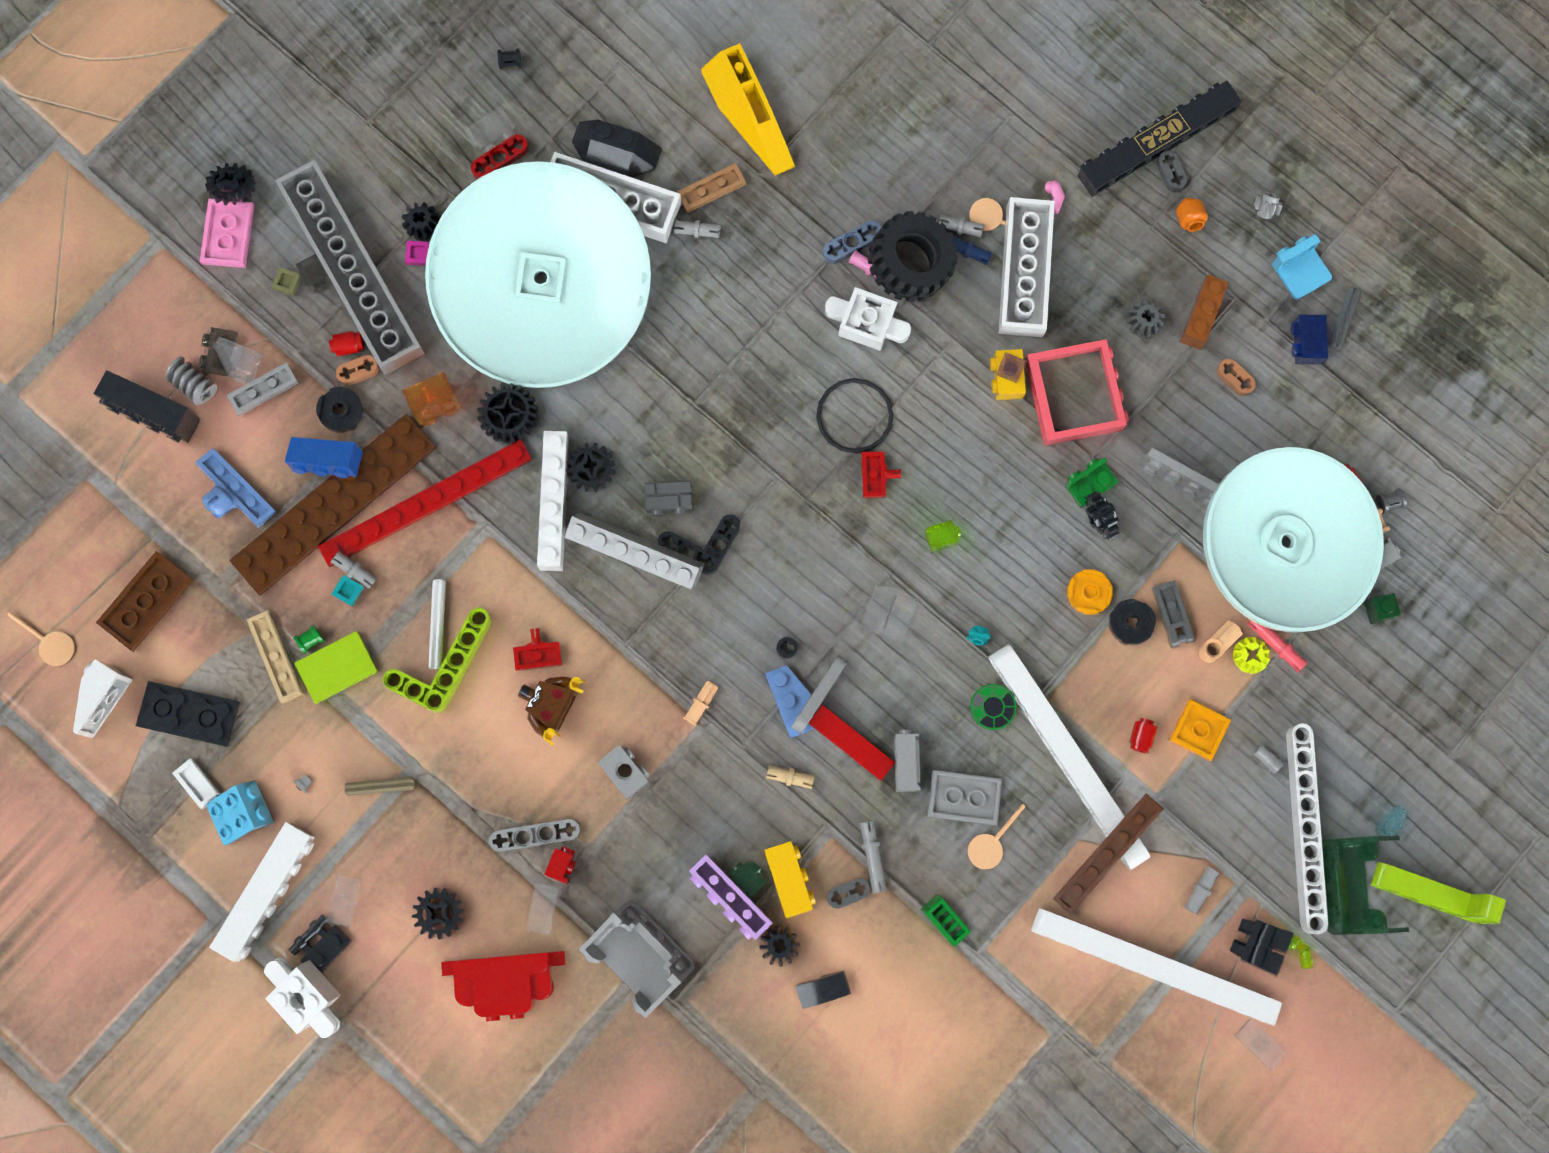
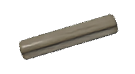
M413 777L345 784V794L348 796L415 789Z

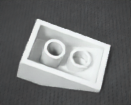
M96 659L90 662L84 669L73 727L74 733L89 738L95 736L133 681V679L111 665Z

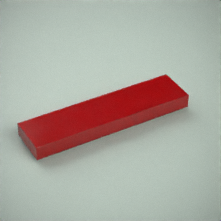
M824 705L818 708L808 723L879 781L884 778L895 763Z

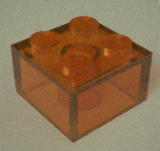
M445 372L402 390L409 408L420 426L431 425L438 418L452 416L458 412V409L462 408Z

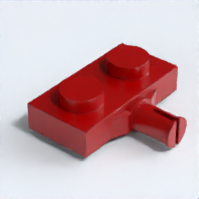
M884 451L861 453L863 498H885L887 479H901V469L887 470Z
M540 628L530 629L531 643L525 646L513 647L516 671L562 666L560 642H541Z

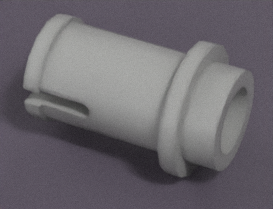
M1264 744L1253 754L1268 768V772L1271 771L1273 774L1284 765L1281 762L1282 759H1278Z

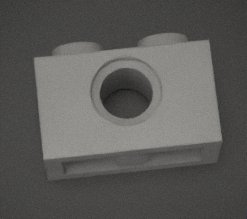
M618 745L597 763L623 796L629 800L649 784L646 778L650 775L642 765L637 767L632 760L635 756L628 747L623 749ZM623 765L631 766L632 773L630 776H620L619 770Z

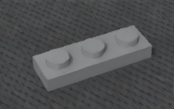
M286 362L227 394V397L237 415L241 416L298 385L299 382Z

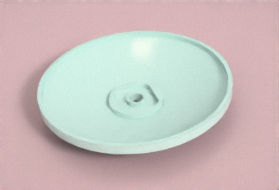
M1285 447L1267 450L1246 459L1234 467L1214 491L1207 507L1203 526V546L1207 566L1222 595L1237 611L1248 619L1278 631H1314L1336 624L1349 616L1363 603L1371 592L1380 572L1383 559L1384 540L1382 523L1376 505L1366 487L1342 463L1323 453L1305 448ZM1283 536H1287L1291 540L1289 548L1282 545Z

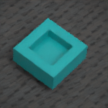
M343 575L331 595L353 607L365 587Z

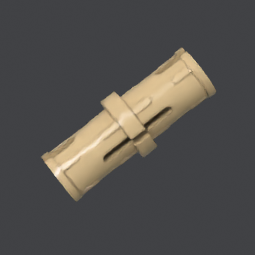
M769 764L766 779L787 783L786 786L796 785L812 789L815 775L794 771L795 768L791 767L786 769Z

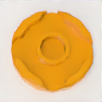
M1085 569L1076 573L1069 581L1067 599L1077 612L1085 615H1095L1102 612L1110 604L1113 597V586L1102 572L1094 569Z

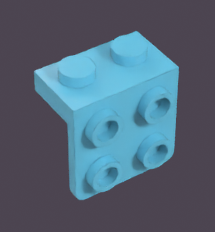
M1316 234L1310 238L1307 236L1302 237L1295 242L1296 246L1290 249L1288 246L1281 249L1277 253V258L1271 264L1292 297L1296 300L1323 286L1332 279L1331 273L1315 251L1316 246L1321 242Z
M255 780L235 785L207 804L209 814L224 845L233 843L252 830L274 823Z

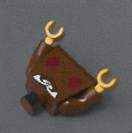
M564 676L548 678L545 682L539 681L536 689L523 684L518 693V697L528 701L525 710L528 712L527 720L533 730L552 746L555 745L552 742V738L555 735L561 737L558 732L578 695L576 692L583 693V690L579 689V685L582 682L586 683L584 679Z

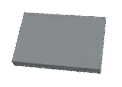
M932 770L927 817L997 826L1002 779Z

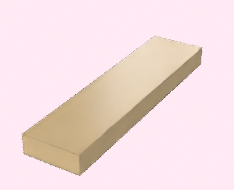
M266 610L246 619L280 703L283 704L304 695L270 611Z

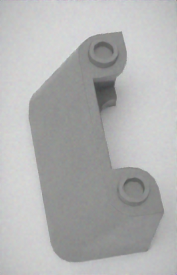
M627 901L617 909L579 949L583 953L584 958L591 963H600L603 960L636 994L632 998L633 1008L644 1018L695 968L692 959L633 901Z

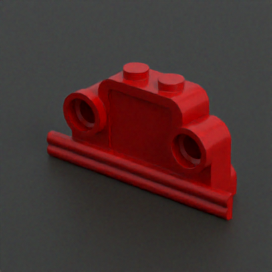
M565 951L441 962L442 976L453 975L456 1001L462 1006H474L475 1013L480 1017H486V1022L499 1021L500 1016L510 1015V1019L524 1018V1013L531 1011L534 1007V999L544 1000L553 993L554 982L552 980L551 966L566 965Z

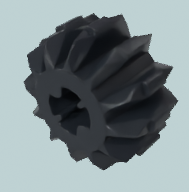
M414 202L415 208L407 207L406 211L408 214H402V219L405 221L402 223V226L407 230L408 236L414 235L416 240L423 236L425 240H428V234L433 235L440 216L438 213H435L436 210L433 206L428 207L427 203L423 202L419 207Z
M776 926V935L773 934L770 928L767 929L771 938L768 939L765 936H761V940L768 942V945L759 946L760 950L768 949V952L762 955L763 959L771 954L770 965H773L775 959L779 958L778 964L782 967V958L784 957L789 964L792 963L788 954L791 953L793 956H797L798 953L791 950V947H799L800 944L798 942L791 943L790 940L796 938L797 935L794 933L787 937L788 927L784 929L783 934H780V926ZM778 939L784 940L783 945L786 946L784 952L780 950L781 953L775 952V946H773L775 940L779 942Z

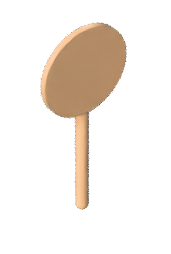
M979 199L970 209V221L984 224L983 231H991L997 228L999 224L1004 226L1006 224V221L1002 220L1003 212L1001 206L993 199Z
M8 612L7 615L41 640L39 654L45 663L51 666H62L72 659L75 652V644L69 635L63 632H51L44 637L16 615Z
M1022 804L995 837L989 834H981L971 840L968 846V857L974 866L980 869H991L999 864L1003 856V848L999 838L1024 810L1025 804Z

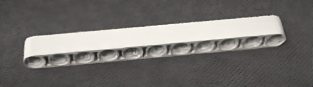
M1007 644L988 656L992 666L1012 693L1023 713L1107 837L1125 816L1013 648ZM1138 838L1122 856L1121 860L1131 871L1149 859L1150 855Z
M1038 909L1031 931L1261 1022L1272 1026L1276 1024L1282 1003L1049 911Z

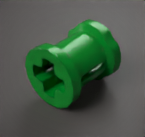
M314 624L301 635L293 636L296 644L304 654L318 642L323 643L325 641Z

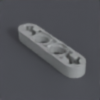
M839 655L835 658L791 728L800 734L802 733L848 662Z
M565 819L498 830L490 835L489 845L494 851L505 852L572 841L580 835L581 828L576 821ZM568 823H571L572 827H576V831L572 832V836L569 837L568 833H560L561 839H557L555 825H559V829L567 828ZM544 827H550L553 831V836L550 840L546 841L540 837V831ZM520 831H527L530 835V839L526 844H520L517 841V835ZM513 832L512 840L515 846L510 847L511 842L503 843L502 848L494 844V840L498 839V835H501L502 838H510L509 833Z

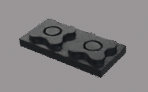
M148 681L135 726L228 747L240 702Z

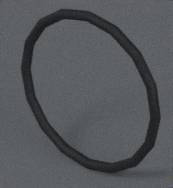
M851 378L838 381L825 391L818 402L816 418L819 431L829 444L841 451L860 453L872 450L885 440L892 428L894 414L890 399L880 387L868 380ZM849 383L866 384L878 391L886 401L889 412L888 425L881 438L870 446L858 449L843 447L831 440L825 432L821 420L822 406L829 393L840 385Z

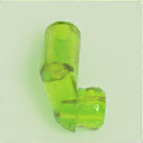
M1294 935L1289 950L1296 949L1298 951L1302 969L1312 968L1310 947L1300 936Z

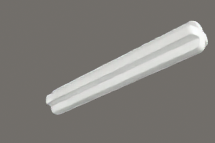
M434 579L432 584L428 666L431 670H439L442 665L446 582L443 579Z

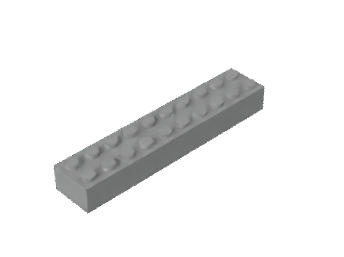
M315 159L275 180L384 375L424 355L425 353Z

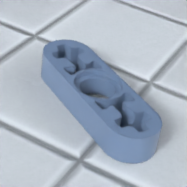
M867 221L828 242L823 249L825 261L830 264H836L851 256L855 250L859 252L870 246L874 236L872 234L866 235L868 228H871V230L876 229V235L881 229V225L876 221ZM850 237H855L859 244L856 247H849L846 244V240ZM840 243H842L843 248L837 251V256L834 257L833 254L828 255L831 248L835 251L840 248Z

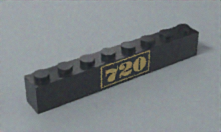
M1228 80L1222 84L1216 83L1208 89L1207 93L1203 95L1199 93L1194 96L1187 105L1183 106L1181 104L1172 110V114L1167 117L1162 115L1157 118L1152 126L1148 128L1144 126L1135 133V136L1130 139L1125 137L1119 141L1115 148L1105 149L1095 160L1088 159L1080 166L1078 178L1091 197L1157 159L1162 152L1172 150L1237 111L1242 100Z

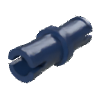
M953 235L952 243H956L957 252L963 254L965 258L970 257L987 265L992 254L991 251L974 245L975 242L973 241L969 243Z

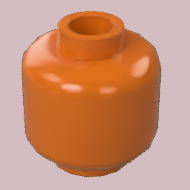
M1185 198L1176 208V216L1180 227L1189 232L1199 231L1208 220L1204 203L1200 199Z

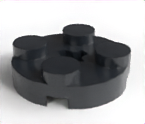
M333 387L325 395L322 394L316 405V414L322 425L336 433H344L356 429L363 416V405L360 398L351 389L346 387ZM342 404L345 412L338 415L334 409L339 408V405Z
M1127 599L1120 602L1109 615V629L1114 638L1123 645L1142 644L1151 637L1156 625V617L1151 607L1136 599ZM1131 616L1132 619L1136 618L1138 620L1135 624L1136 628L1127 625V617Z

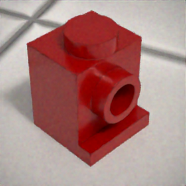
M564 846L561 847V850L555 848L544 875L568 884L570 880L566 876L567 874H572L576 864L573 861L575 851Z

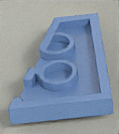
M786 665L765 673L790 739L814 730L809 724H807L801 734L791 728L811 694Z

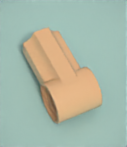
M1228 620L1200 646L1198 651L1200 659L1206 663H1213L1220 658L1243 635L1240 628ZM1207 646L1215 649V656L1208 653Z

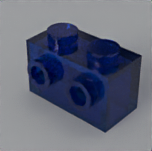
M1299 314L1291 323V335H1294L1291 354L1292 357H1295V364L1322 365L1328 359L1327 316Z

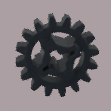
M225 163L224 168L216 166L217 171L211 170L210 176L206 177L207 183H205L207 193H209L210 199L215 198L217 204L223 201L225 206L229 202L236 205L238 200L244 203V197L251 198V192H255V178L251 170H246L245 165L238 168L237 163L230 167L228 163Z
M585 443L584 449L577 446L578 453L571 452L570 456L573 460L566 462L571 467L566 470L567 474L573 475L570 477L571 483L577 481L576 487L580 489L584 486L585 492H588L592 487L597 492L598 486L605 489L606 481L612 483L610 474H616L615 469L611 468L616 465L615 460H610L613 456L612 453L608 452L605 454L606 447L602 446L598 449L597 443H594L593 447H589L588 443ZM593 454H597L603 459H597ZM584 456V459L582 460V462H581V463H578V461L580 460V458ZM590 459L592 464L594 465L593 476L591 475V472L588 469ZM605 471L604 475L598 479L601 472ZM578 475L586 476L589 478V481L583 480Z
M1095 491L1085 497V504L1088 508L1085 509V512L1088 515L1092 528H1095L1098 533L1103 534L1104 539L1107 538V540L1120 534L1118 531L1120 529L1117 525L1119 519L1113 504L1109 503L1105 497H1102L1100 492Z
M434 888L433 894L426 890V897L418 896L417 899L420 904L413 905L412 907L417 910V914H413L412 918L418 919L414 926L422 927L421 935L429 932V939H433L435 934H437L438 940L443 939V933L448 937L452 936L451 929L458 931L459 927L456 923L464 921V919L459 917V914L465 912V909L458 908L462 900L455 901L456 893L453 892L448 895V889L446 888L441 893L439 888ZM437 897L444 898L439 904L430 901ZM451 906L453 907V918L450 917L449 912ZM432 908L442 909L441 915H443L444 919L434 918L436 913ZM424 909L427 911V919L425 921L423 918ZM437 923H442L446 926L441 930L432 929Z

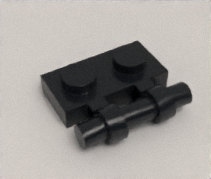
M324 914L317 920L314 919L309 924L310 927L302 936L298 935L294 940V944L288 949L293 955H296L302 949L306 955L300 961L304 963L310 960L321 973L352 943L336 925L329 931L323 927L329 921ZM316 934L320 935L322 938L312 947L308 942Z

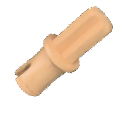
M707 681L697 698H693L692 706L685 717H683L685 721L694 726L697 725L705 709H709L708 704L718 690L714 683Z

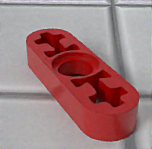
M519 134L513 135L474 160L471 164L473 177L478 180L482 176L509 166L525 156L529 149L526 138ZM516 142L522 145L520 150L517 147L515 148L514 144ZM506 148H509V151H511L512 156H509V153ZM497 153H503L506 155V159L501 163H497L494 161V156ZM490 159L493 168H491V166H490V164H488V161H487V160ZM481 166L482 168H485V172H478L477 168Z

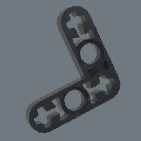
M732 514L724 516L704 550L670 531L663 532L659 536L658 545L664 547L662 540L671 537L673 544L678 546L679 542L683 543L678 548V553L681 554L684 548L689 547L695 552L692 559L697 560L698 554H703L700 556V559L706 562L711 559L714 567H708L707 570L703 567L701 573L712 575L717 571L739 533L740 520ZM733 520L736 528L729 530L727 536L731 537L730 540L725 535L718 534L719 531L724 534L726 530L724 523H730ZM716 539L725 541L726 546L723 550L717 551L713 548L712 544ZM670 545L667 546V548L670 550H676L674 547Z

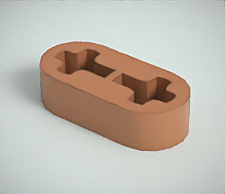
M369 355L362 356L341 364L336 370V377L343 385H353L376 376L379 372V365L374 357ZM367 362L372 365L370 371L362 369L366 367L365 363ZM345 370H348L349 372H353V373L349 374V376H350L349 379H346V378L343 376V375H345V373H344Z
M1225 359L1218 365L1216 370L1217 376L1236 394L1247 396L1254 390L1256 385L1255 379L1236 361ZM1230 366L1232 368L1231 371L1225 374L1223 371ZM1243 382H1248L1247 388L1242 389L1240 387Z

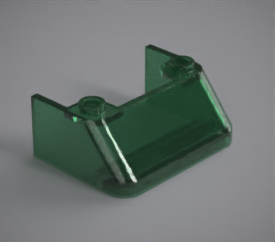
M1369 836L1322 841L1328 928L1326 930L1330 934L1409 932V927L1388 928L1385 914L1379 909H1369L1365 862L1377 859L1380 853L1379 842L1400 840L1399 836Z

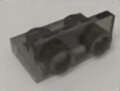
M211 327L207 333H203L201 346L205 347L204 355L200 356L199 368H202V373L205 376L209 373L226 377L234 375L238 332Z

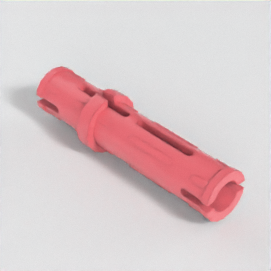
M1252 620L1247 623L1252 630L1279 654L1278 657L1280 659L1283 658L1297 673L1308 663L1293 649L1294 646L1291 643L1288 644L1273 629L1264 627Z

